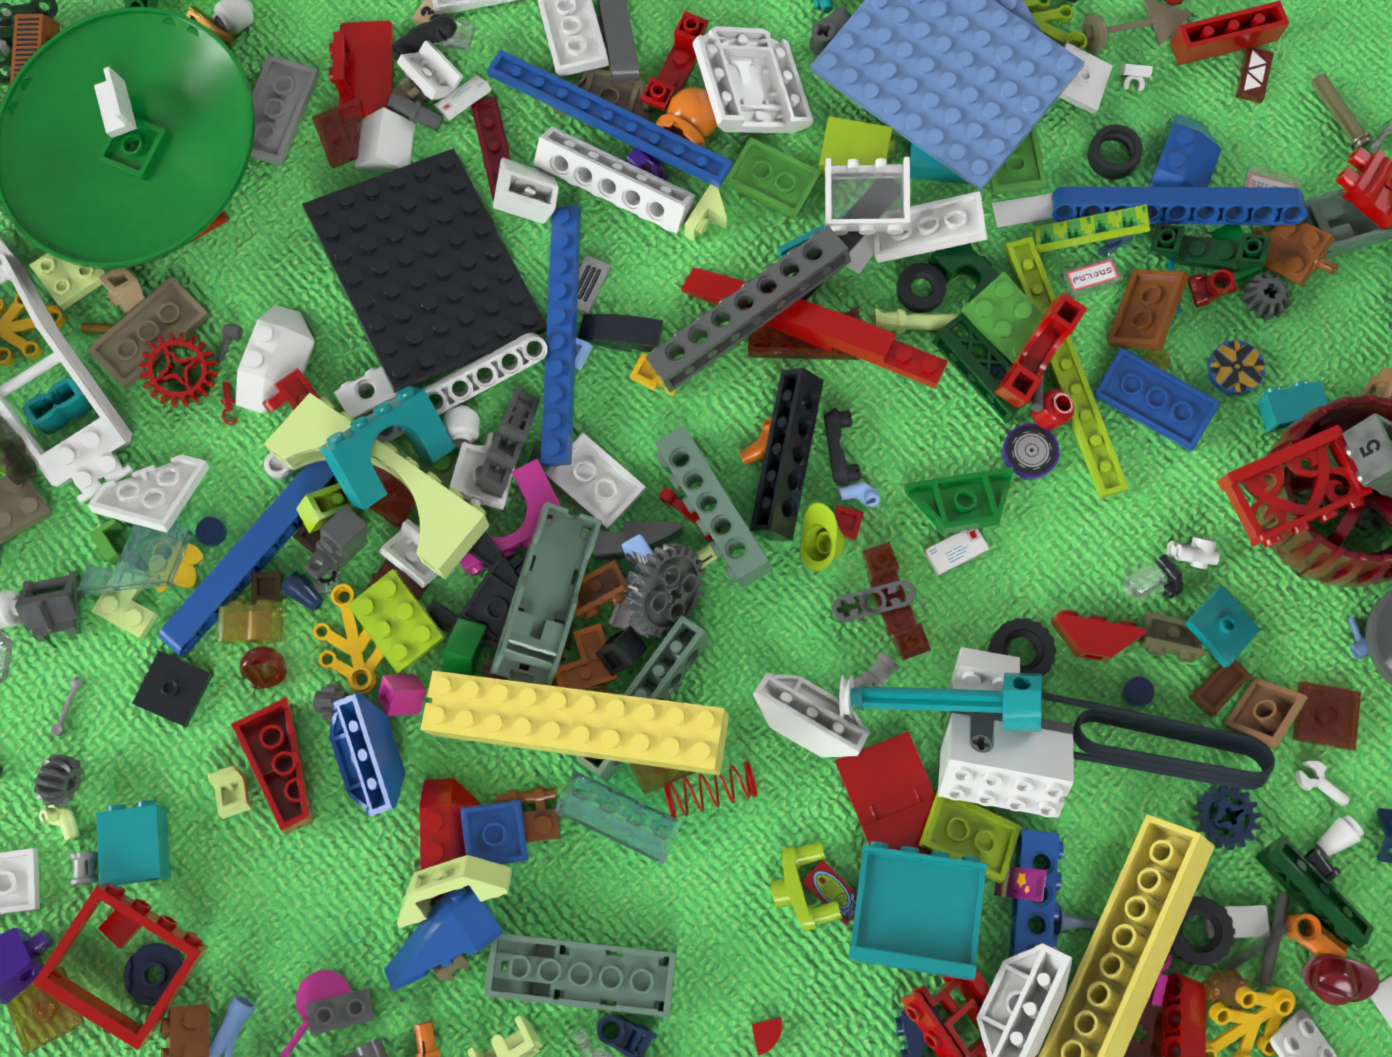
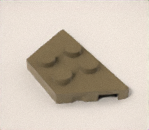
M596 68L586 71L582 75L581 80L573 84L651 122L648 104L640 101L644 92L642 78H639V81L612 84L610 71ZM553 108V113L572 117L566 113H563Z

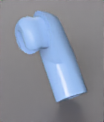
M865 482L838 487L841 501L856 498L869 507H875L880 502L879 492Z

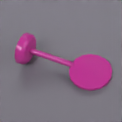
M319 970L308 975L301 982L296 993V1007L304 1021L279 1057H288L309 1027L305 1003L351 992L348 982L341 974L331 970Z

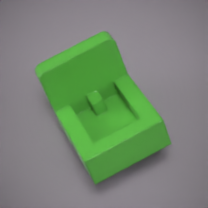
M115 518L100 522L96 529L89 534L98 546L95 548V552L104 563L108 561L118 567L122 562H126L127 559L113 538L126 530V526Z

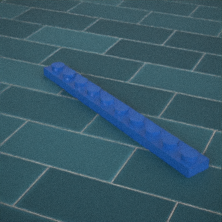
M501 49L487 68L488 76L719 189L733 168V161Z
M577 204L555 208L551 221L546 333L547 354L545 356L541 465L545 468L571 465L581 229V209Z

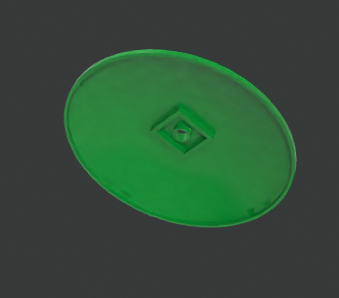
M153 7L118 8L92 15L68 26L48 40L27 60L12 81L0 105V202L8 217L17 229L37 247L62 261L77 266L95 269L128 268L160 259L180 249L207 229L221 214L238 189L247 169L255 135V111L250 85L243 68L226 44L210 29L183 14ZM106 67H110L125 81L137 129L114 138L106 134L94 85L106 81L103 70ZM139 141L138 148L135 151L129 152L130 145L133 142Z

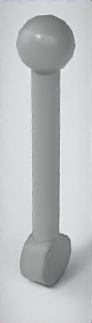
M1392 122L1377 140H1373L1370 143L1371 150L1380 149L1381 142L1392 131Z
M79 677L72 678L70 682L72 687L57 724L51 727V733L55 736H61L65 731L64 721L77 688L81 687L83 683Z

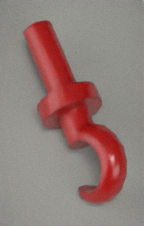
M222 382L224 399L221 400V405L225 406L226 409L223 410L221 418L225 424L232 425L238 421L237 417L233 421H227L225 415L233 411L232 405L236 404L235 399H231L229 382Z

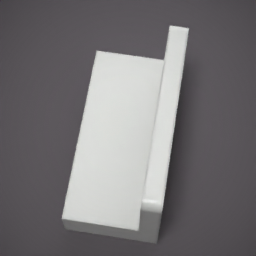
M110 67L103 68L106 81L94 85L106 134L114 138L137 129L125 81Z

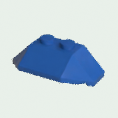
M1177 113L1175 114L1147 187H1208L1222 149L1201 122Z
M355 693L333 702L334 713L331 719L329 738L347 794L359 806L364 808L369 816L395 808L406 772L387 715L360 693Z

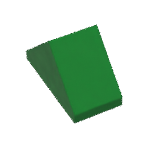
M461 617L458 618L443 651L444 672L474 676L487 625Z

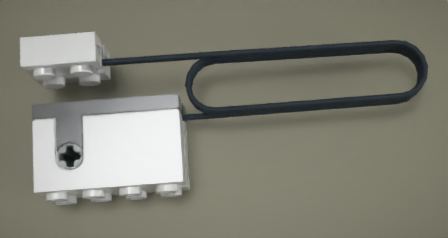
M961 647L949 683V689L1003 691L1004 673H1020V658ZM1042 692L1043 700L1088 708L1090 710L1082 712L1077 717L1074 727L1071 723L1042 718L1041 732L1003 731V713L950 711L941 738L938 796L951 800L978 803L983 806H995L1012 811L1059 818L1064 806V796L1068 797L1074 783L1073 759L1244 790H1255L1262 787L1275 767V758L1273 752L1266 744L1249 736ZM1086 722H1097L1242 754L1256 761L1261 767L1262 772L1246 771L1101 745L1088 739L1081 731L1080 725ZM1073 739L1077 746L1085 753L1073 751Z

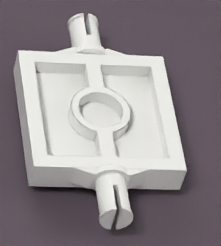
M494 432L488 433L485 445L476 446L462 442L450 487L458 490L464 496V499L469 501L470 505L474 502L479 506L487 505L503 510L513 476L512 473L502 497L475 485L491 446Z

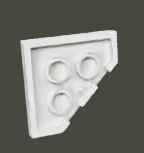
M182 454L170 458L171 463L155 468L152 465L131 473L132 477L116 483L115 480L103 483L88 504V507L93 513L167 533L209 470L208 463L205 460Z

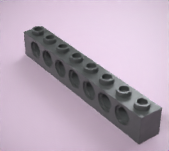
M829 226L814 232L806 242L799 247L792 248L781 260L767 266L763 273L753 280L746 281L738 291L731 296L724 297L709 312L702 313L691 325L677 331L673 338L663 345L655 347L645 357L651 369L671 393L772 320L776 315L851 262L848 247ZM820 256L816 260H811L813 257ZM791 273H797L795 276H788ZM769 289H775L771 293H765ZM752 305L749 309L743 310L745 306ZM729 321L727 325L720 326L723 322ZM707 338L705 341L697 343L699 339ZM684 354L680 359H674L677 355Z

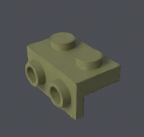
M1152 612L1144 614L1142 628H1145V634L1140 637L1139 647L1148 649L1147 653L1156 656H1165L1167 653L1176 655V659L1179 661L1193 663L1195 660L1204 657L1206 651L1202 649V643L1185 625L1187 620Z

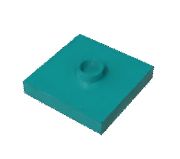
M1223 586L1216 588L1185 623L1224 668L1230 666L1261 630Z

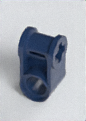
M613 1013L603 1016L597 1027V1036L600 1041L620 1051V1053L627 1057H644L652 1039H656L658 1036L654 1031ZM615 1021L620 1027L618 1035L611 1038L604 1035L602 1031L604 1023ZM640 1037H642V1040H641V1042H640L638 1048L635 1049V1047H636V1045H637V1043H638Z

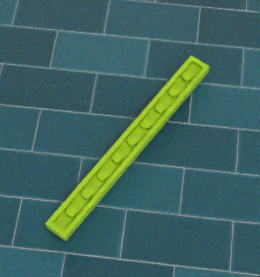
M1032 236L1006 243L1004 249L1019 289L1044 315L1056 297ZM1069 335L1053 355L1048 365L1057 389L1067 393L1073 401L1074 415L1070 423L1098 497L1103 499L1126 492L1129 487L1073 341Z

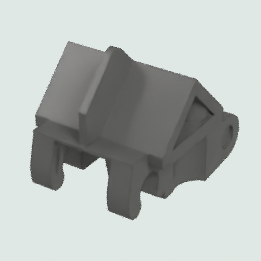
M77 570L70 571L69 575L33 582L32 580L24 581L23 591L20 592L15 608L27 631L32 630V637L38 642L49 641V634L66 631L71 636L82 633L81 628L77 626L75 621L79 620V600L84 596L79 572ZM64 588L60 591L37 595V593Z

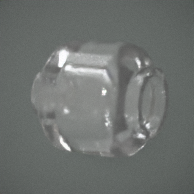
M1142 561L1123 573L1125 583L1121 584V587L1129 600L1135 598L1137 602L1144 604L1164 593V585L1167 583V580L1156 563L1151 565L1148 561Z

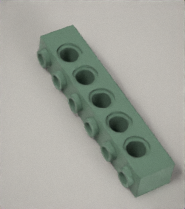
M682 426L655 442L659 453L655 455L663 469L669 467L672 475L669 476V479L676 491L682 489L686 497L682 500L690 514L696 511L700 518L696 523L703 535L710 534L714 542L710 546L718 559L724 557L728 565L724 569L731 581L735 582L738 580L742 588L773 571L765 554L686 428ZM689 460L686 465L677 466L680 461ZM695 482H703L699 488H691ZM717 504L712 511H704L707 505ZM724 526L731 527L730 530L725 534L718 533V531ZM745 549L742 556L732 557L735 550Z
M681 615L623 695L667 701L710 642L706 631ZM583 756L576 758L581 765L606 783L622 763L620 761Z

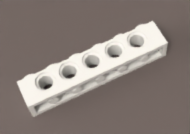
M551 127L539 137L533 165L543 169L546 173L554 174L571 185L579 186L594 196L604 198L614 203L615 206L629 210L640 218L654 222L663 229L676 234L689 218L695 194L554 127Z

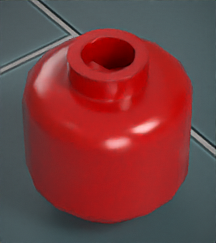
M1058 389L1049 390L1043 394V410L1041 412H1034L1032 410V416L1041 428L1054 430L1072 419L1074 404L1070 396L1064 391Z

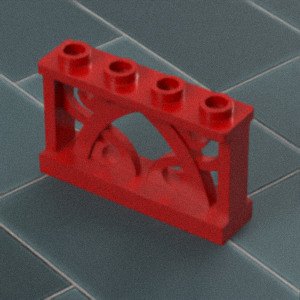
M1338 425L1233 470L1217 480L1222 492L1225 491L1247 532L1252 547L1263 543L1264 547L1267 548L1282 541L1281 534L1291 531L1294 536L1311 528L1308 522L1318 518L1320 523H1323L1338 516L1336 510L1344 506L1350 511L1366 503L1364 497L1373 493V490L1370 487H1364L1356 476L1357 466L1345 451L1346 445ZM1326 446L1330 449L1339 467L1330 468ZM1301 460H1309L1310 466L1308 468L1316 466V470L1303 469L1300 465ZM1286 464L1289 470L1300 477H1315L1312 493L1305 505L1292 503L1275 496L1284 480L1281 466ZM1337 474L1346 479L1350 487L1346 495L1339 496L1335 494L1334 486H1343V484L1338 480H1329V475ZM1265 475L1272 476L1275 481L1269 491L1265 489L1270 485L1264 482L1263 477ZM1240 484L1250 495L1257 499L1251 507L1239 487ZM1324 498L1332 503L1318 509ZM1262 504L1268 507L1264 511L1263 519L1266 520L1268 515L1276 518V524L1272 528L1261 526L1256 519L1257 510ZM1286 514L1300 517L1286 524Z

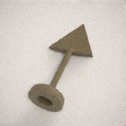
M1144 0L1150 19L1107 27L1104 19L1099 14H1089L1085 17L1082 25V33L1087 37L1086 49L1092 53L1099 52L1105 47L1108 34L1150 25L1154 29L1160 47L1177 30L1178 26L1182 25L1193 13L1154 0Z

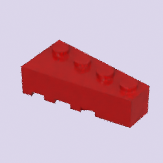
M285 697L232 723L233 730L280 830L285 835H288L314 822L293 707L289 699Z

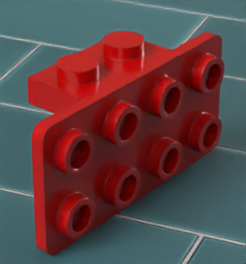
M390 21L345 22L340 25V31L333 32V43H329V53L331 59H333V67H329L330 82L334 83L338 90L339 115L343 120L364 119L383 107L393 112V109L387 107L393 93V26Z

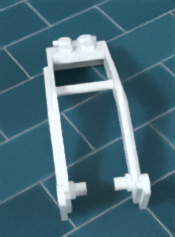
M0 235V260L2 262L0 264V285L8 280L13 283L34 325L54 352L0 386V414L50 484L56 487H63L73 480L74 484L82 492V494L77 496V499L83 504L97 493L102 485L99 481L102 477L107 482L111 480L117 482L134 471L130 464L122 467L116 455V452L131 443L133 433L58 329L21 258ZM61 362L100 418L45 452L9 403L6 396Z

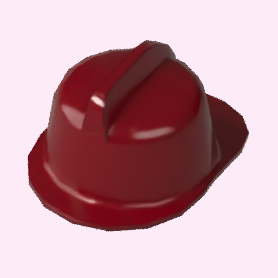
M1316 955L1308 959L1302 970L1305 985L1316 993L1322 1001L1335 1006L1363 1001L1372 996L1379 985L1378 974L1370 965L1337 955Z

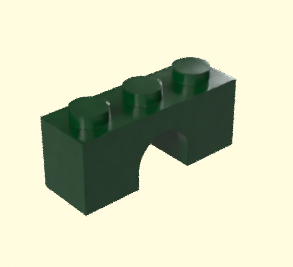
M970 243L936 250L931 255L929 264L937 267L943 273L947 283L958 275H968L975 280L977 287L972 291L968 303L1000 275L986 257L980 256L972 249Z

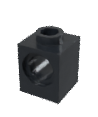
M630 625L611 635L595 654L609 673L614 676L632 667L648 647Z

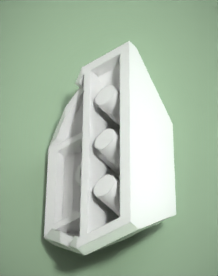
M274 305L257 319L237 370L236 405L238 407L264 414L267 410L262 405V402L278 392L273 384L295 368H299L302 374L304 373L315 341L301 312Z
M766 673L753 694L771 729L820 757L858 756L870 734L855 711H853L852 719H850L849 715H844L841 718L838 698L801 676Z
M1042 943L1033 949L1019 953L1002 962L976 1018L987 1057H1035L1038 1054L1065 995L1072 957Z

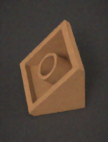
M1254 677L1225 722V726L1236 734L1260 740L1269 749L1275 748L1279 745L1308 698L1304 694Z

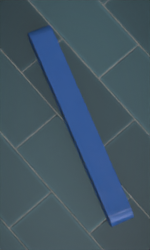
M1065 186L1057 188L1051 196L1052 217L1057 222L1146 204L1150 224L1296 225L1301 223L1307 216L1304 194L1300 189L1293 187Z
M326 460L308 464L301 470L161 628L158 638L179 656L186 655L197 645L251 583L252 573H260L300 528L303 521L296 508L305 495L338 483Z

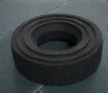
M915 263L908 266L900 274L896 287L898 298L903 306L918 313L929 312L937 308L942 303L947 290L946 279L943 273L937 267L928 263ZM916 279H925L930 282L932 292L928 296L919 297L911 290L912 282Z

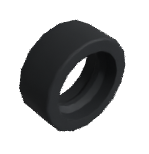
M1119 124L1107 125L1096 133L1089 145L1087 153L1089 165L1102 178L1111 180L1122 179L1130 175L1139 163L1143 152L1142 141L1137 133L1127 126ZM1104 141H1118L1127 147L1130 152V159L1123 164L1110 163L1101 155L1100 145Z

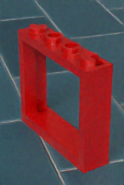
M111 882L109 884L103 883L95 887L32 984L131 1047L139 1050L148 1043L161 1023V1019L164 1018L209 947L202 943L203 940L197 937L198 934L192 931H187L186 933L178 928V923L173 918L167 915L159 916L151 911L152 906L149 903L138 898L134 900L124 894L126 890L122 886L117 887ZM101 901L188 955L143 1026L56 971Z

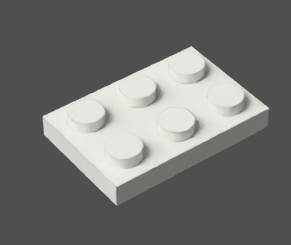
M584 433L572 444L571 465L550 467L545 472L549 480L588 514L602 520L601 525L607 530L646 491V486Z

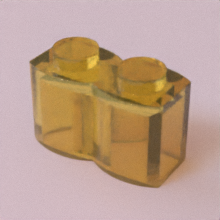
M257 600L256 605L246 606L244 601H229L228 606L219 607L218 642L223 644L282 642L283 608L274 604V600Z

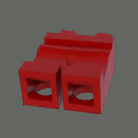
M1359 147L1347 159V162L1357 170L1354 171L1348 166L1338 174L1335 181L1345 189L1341 195L1345 201L1350 200L1358 210L1385 230L1392 226V160L1384 157L1386 154L1380 149L1371 154L1362 147Z

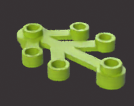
M1023 0L1027 8L1035 7V9L1041 11L1031 13L1041 33L1063 46L1069 43L1076 45L1083 51L1085 50L1087 37L1082 32L1074 31L1066 34L1047 23L1055 20L1062 24L1069 23L1074 14L1071 6L1062 5L1057 9L1045 11L1048 9L1051 0H1044L1046 3H1040L1038 0ZM1065 12L1069 16H1063L1061 13Z

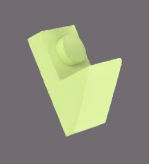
M711 184L684 224L685 237L693 241L699 233L703 234L706 231L709 221L724 229L727 228V217L719 189Z

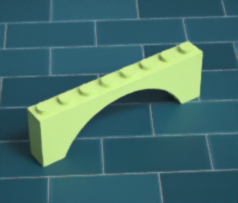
M309 393L264 444L274 457L292 470H296L302 466L325 460L319 447L327 443L326 439L332 434L349 429L351 427L350 423L354 419L344 411L341 413L335 411L334 405L326 398L321 396L318 399ZM375 438L371 448L372 464L386 470L399 479L409 489L415 499L420 519V536L416 552L424 565L446 579L490 526L485 517L486 511L474 502L471 505L463 500L464 496L455 488H445L441 485L442 481L432 472L428 471L425 474L419 469V464L409 456H406L404 459L398 455V450L389 442L381 443Z

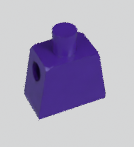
M12 928L0 934V1003L4 1005L9 1003L33 982L42 970L44 963L40 953L53 945L52 938L45 930H41L34 936L19 928Z

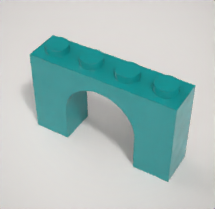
M409 386L400 390L396 394L397 397L395 399L378 404L374 407L372 414L355 419L350 423L351 427L349 429L332 434L326 439L327 443L319 447L352 507L365 510L388 494L371 462L373 442L384 429L394 425L400 427L406 433L421 461L434 463L455 449L425 389Z

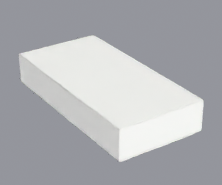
M1266 905L1224 907L1229 917H1232L1233 920L1232 924L1236 933L1234 938L1261 937L1269 930ZM1204 917L1206 938H1213L1214 927Z

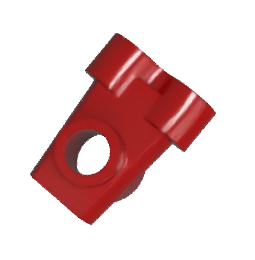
M1217 270L1213 275L1202 277L1201 274L1188 277V285L1196 308L1210 305L1211 300L1237 291L1232 271ZM1220 283L1224 288H1218L1215 284Z

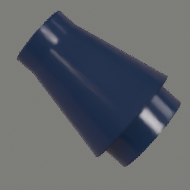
M294 571L281 585V588L285 591L284 595L309 608L312 612H315L325 601L304 573L300 574L298 571Z

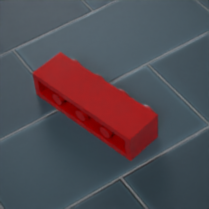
M1276 1L1179 25L1170 41V45L1179 66L1279 41L1290 23L1281 1Z

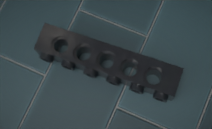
M805 368L781 370L750 525L751 532L770 541H793L824 382L823 379Z

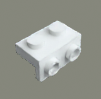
M429 40L424 41L419 52L402 54L397 61V64L404 70L405 75L412 79L422 90V93L431 100L445 98L455 91L463 77Z
M406 519L402 523L401 531L381 547L380 554L424 588L438 574L424 565L416 553L419 543L420 525Z

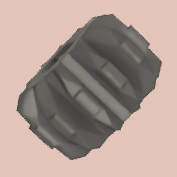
M1269 272L1263 273L1262 276L1255 275L1250 280V283L1245 285L1243 290L1245 294L1242 297V302L1249 304L1246 307V311L1253 310L1255 311V318L1263 315L1266 321L1270 320L1273 316L1276 318L1280 317L1292 302L1289 298L1292 296L1293 291L1285 289L1289 281H1279L1280 274L1272 278Z
M52 754L48 759H44L42 767L38 768V775L34 779L36 782L34 792L37 799L43 803L56 806H65L68 801H72L74 793L79 790L78 786L82 781L80 776L83 768L80 767V761L62 754Z

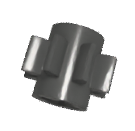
M327 684L326 687H321V691H317L314 695L313 707L315 712L323 714V720L331 721L334 713L333 702L348 697L349 693L341 690V684Z

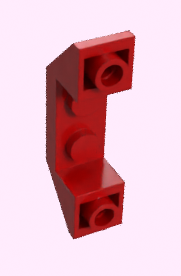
M684 11L674 31V45L658 77L654 78L651 76L640 98L641 102L663 111L668 109L672 97L684 89L698 61L693 42L697 36L706 34L709 20Z

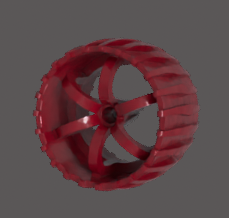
M1366 394L1355 398L1347 396L1334 400L1331 403L1320 405L1306 413L1301 419L1293 422L1281 434L1280 439L1274 442L1266 456L1336 425L1344 433L1374 413L1392 422V397H1377V394ZM1285 464L1281 466L1284 474L1283 484L1275 496L1298 504L1295 495L1301 491L1313 489L1315 477H1292L1293 472ZM1337 474L1329 475V480H1338L1343 484V486H1334L1335 494L1339 496L1346 495L1350 488L1346 479ZM1265 475L1263 477L1264 482L1270 484L1265 489L1269 491L1275 481L1272 476ZM1372 489L1373 493L1364 497L1365 504L1350 511L1347 510L1346 506L1338 509L1344 512V514L1326 539L1322 533H1318L1311 526V528L1294 536L1291 531L1281 534L1283 540L1268 548L1273 549L1282 559L1280 561L1285 566L1289 565L1306 579L1312 578L1320 581V584L1363 587L1392 580V545L1382 551L1367 554L1346 550L1341 544L1363 509L1371 507L1377 509L1386 517L1392 527V499ZM1262 504L1257 510V521L1265 528H1272L1276 524V518L1268 515L1266 520H1264L1263 514L1268 507ZM1286 514V524L1300 517Z

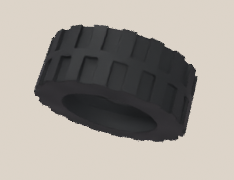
M1015 618L1004 623L992 635L991 642L988 645L989 652L1008 655V645L1013 639L1018 637L1027 638L1034 644L1036 656L1030 664L1020 665V673L1042 674L1043 677L1049 672L1051 665L1056 659L1054 658L1056 653L1055 640L1049 634V630L1046 627L1044 628L1040 622L1032 621L1030 618Z
M1193 896L1170 950L1178 959L1192 965L1209 966L1222 961V958L1230 953L1229 950L1235 942L1233 939L1236 933L1235 928H1233L1232 917H1229L1227 910L1215 900L1202 896ZM1201 915L1212 923L1214 936L1209 944L1198 947L1190 944L1185 939L1183 925L1189 917Z

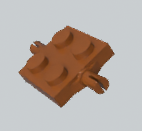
M1302 221L1296 225H1276L1270 233L1255 227L1254 230L1256 232L1252 231L1251 233L1254 235L1271 236L1266 264L1261 267L1275 274H1280L1281 277L1303 287L1309 277L1318 269L1331 275L1336 273L1334 269L1338 270L1339 265L1325 259L1327 250L1335 240V237Z

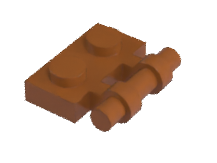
M544 786L534 787V790L518 792L517 789L508 790V793L496 794L497 803L520 799L521 804L536 802V811L522 812L526 843L561 839L558 809L546 810V801L557 800L556 788L544 789Z

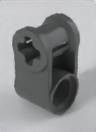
M845 7L838 8L832 14L813 25L809 48L814 54L819 56L850 19L851 14Z

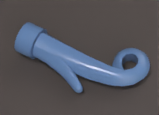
M241 995L233 997L227 1006L228 1011L209 1043V1057H220L223 1052L224 1057H232L239 1032L245 1021H248L256 1009V1006L250 1000Z

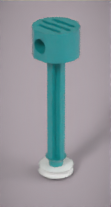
M1004 673L1003 691L864 686V684L854 688L853 675L848 679L844 675L841 677L838 694L841 718L844 715H849L850 719H852L854 706H858L862 710L864 708L989 712L1003 713V731H1042V674Z

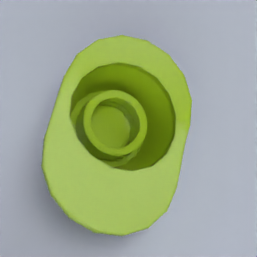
M814 503L805 512L800 553L806 567L812 571H822L832 561L837 560L842 555L845 540L838 527L835 514L830 507L824 503Z

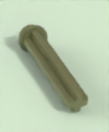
M1324 74L1315 77L1311 84L1351 141L1350 147L1358 149L1368 145L1371 142L1369 138L1370 132L1364 131L1328 77Z

